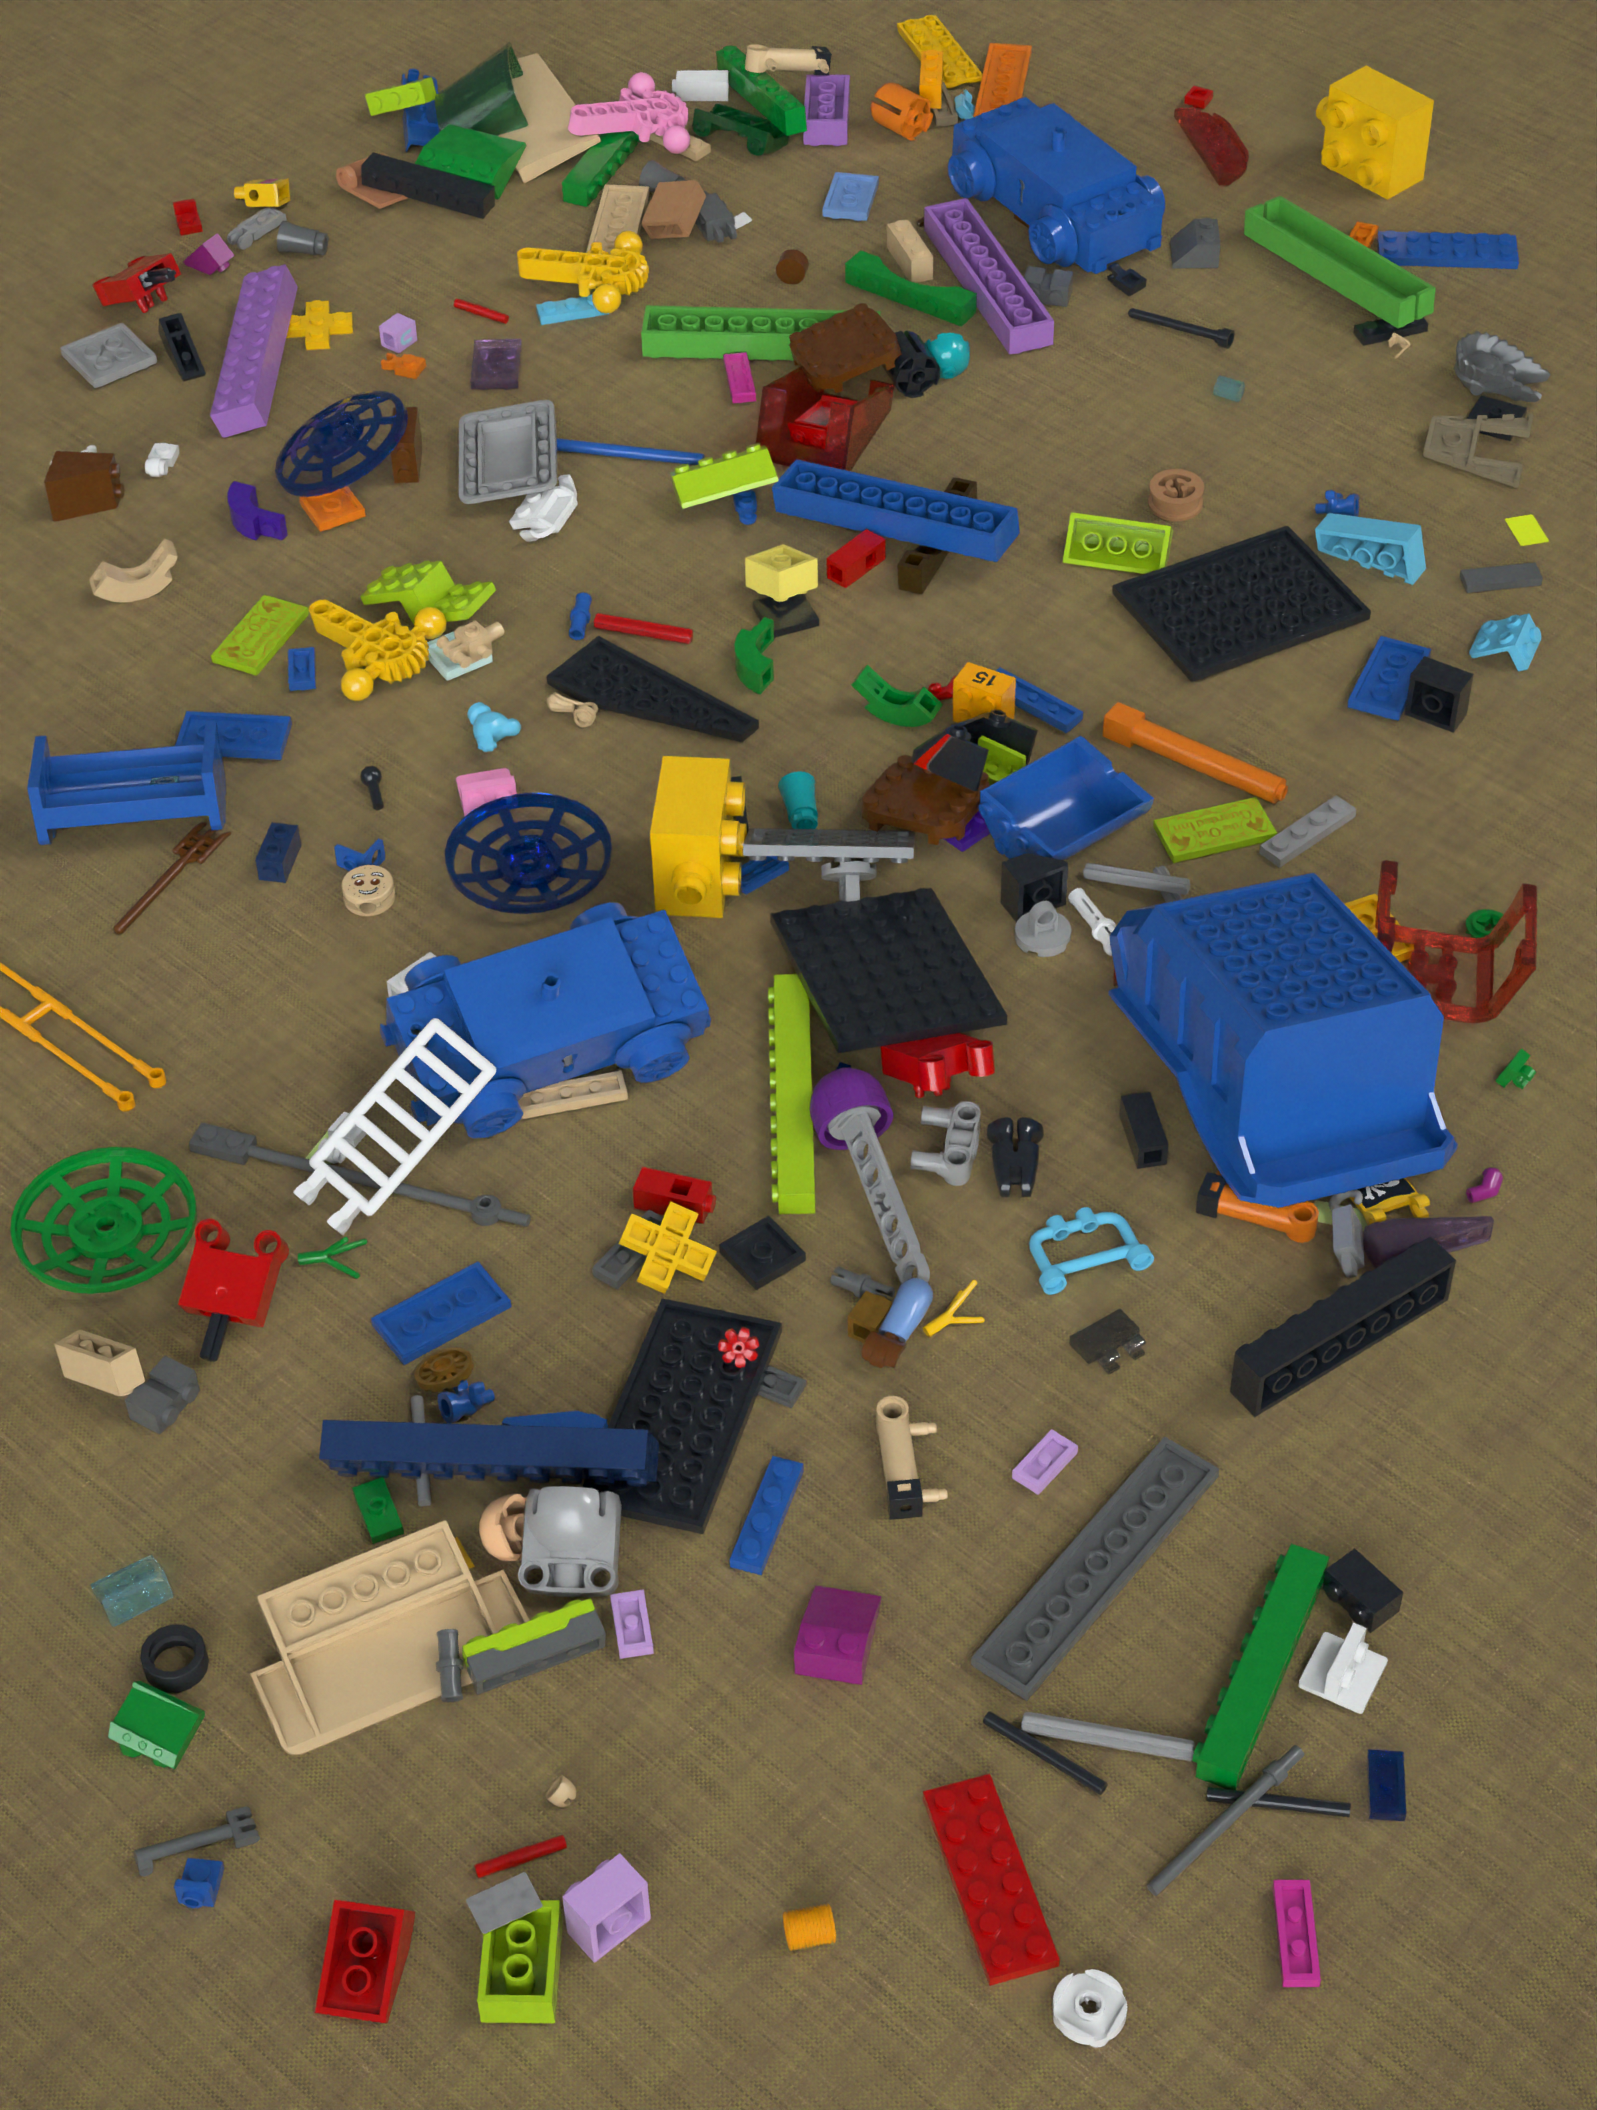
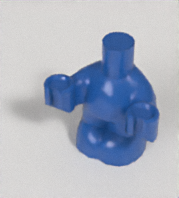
M1328 490L1325 492V498L1328 500V503H1319L1315 506L1316 514L1333 513L1358 517L1359 496L1358 494H1350L1346 499H1343L1341 493Z
M461 1380L460 1384L453 1388L456 1394L448 1391L438 1394V1406L441 1415L449 1424L457 1422L463 1415L472 1416L477 1410L482 1408L483 1404L495 1400L492 1389L485 1390L484 1383L479 1381L470 1384L468 1387L467 1380Z

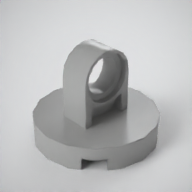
M863 861L840 862V865L835 868H831V863L821 866V879L839 882V901L860 900L859 881L871 880L877 877V865L873 864L870 866V863Z
M1041 901L1035 904L1030 912L1020 917L1015 926L1014 937L1017 946L1023 952L1028 953V950L1037 952L1038 957H1051L1065 951L1068 942L1071 941L1072 929L1070 922L1063 915L1057 913L1051 902Z

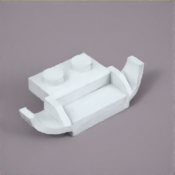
M570 474L558 477L559 486H555L550 490L527 494L520 507L516 509L509 522L513 530L531 528V530H523L519 533L525 541H537L539 538H544L552 533H558L578 505L576 500L577 491Z

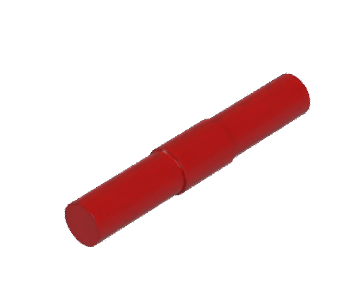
M458 298L454 301L455 308L503 324L508 323L509 316Z
M562 1834L475 1864L474 1868L479 1879L566 1849L567 1844Z

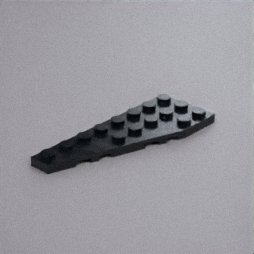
M597 636L546 676L547 684L579 702H593L598 708L738 742H743L759 729V720L600 636Z

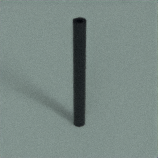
M991 1711L985 1715L983 1723L1099 1795H1102L1106 1790L1108 1783Z
M1207 1787L1206 1801L1233 1804L1245 1791ZM1265 1793L1252 1807L1350 1817L1351 1803Z

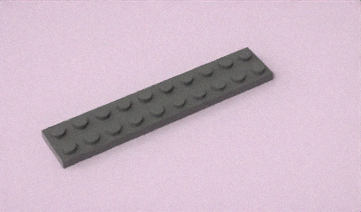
M1164 1437L971 1657V1666L1025 1701H1028L1219 1477V1468Z

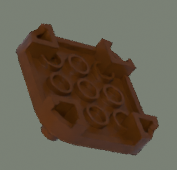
M866 303L857 304L853 309L837 313L827 320L814 323L811 327L801 332H794L789 336V347L795 366H800L811 380L813 389L817 392H820L821 389H834L835 393L844 391L842 382L880 365H883L888 371L895 367L894 361L898 356L902 355L896 334L875 310L868 308Z
M902 755L898 757L896 763H893L882 773L862 798V818L869 823V829L878 832L884 825L928 834V844L939 845V839L956 837L959 841L965 837V826L978 812L979 804H981L980 791L990 786L989 775L983 772L978 791H973L911 762L912 756Z

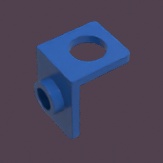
M380 838L364 854L339 844L334 847L337 865L347 871L363 865L380 866L386 858L384 843ZM378 850L377 858L372 863L373 854Z

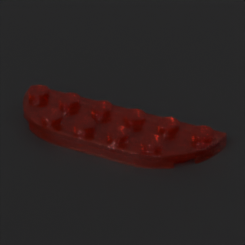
M1198 108L1175 109V119L1219 186L1232 184L1233 181L1239 179L1246 172L1249 161L1248 150L1225 118L1216 113H1213V116H1211L1209 113L1201 112L1202 109Z

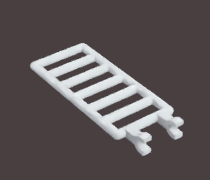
M433 1018L310 1158L309 1164L315 1171L293 1193L310 1206L316 1199L320 1189L328 1181L348 1199L340 1211L334 1213L327 1220L330 1226L344 1235L349 1229L352 1220L360 1211L367 1216H371L381 1207L496 1074V1067L441 1020ZM435 1033L440 1035L481 1070L480 1074L470 1085L424 1047ZM415 1056L420 1058L461 1093V1096L450 1108L404 1070ZM395 1079L400 1081L441 1116V1119L430 1131L384 1093ZM375 1102L381 1105L421 1140L410 1154L364 1116ZM355 1125L401 1163L390 1177L385 1175L344 1139ZM335 1148L381 1187L369 1201L324 1162Z

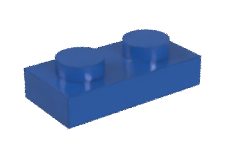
M314 647L288 649V683L290 691L316 689V656Z

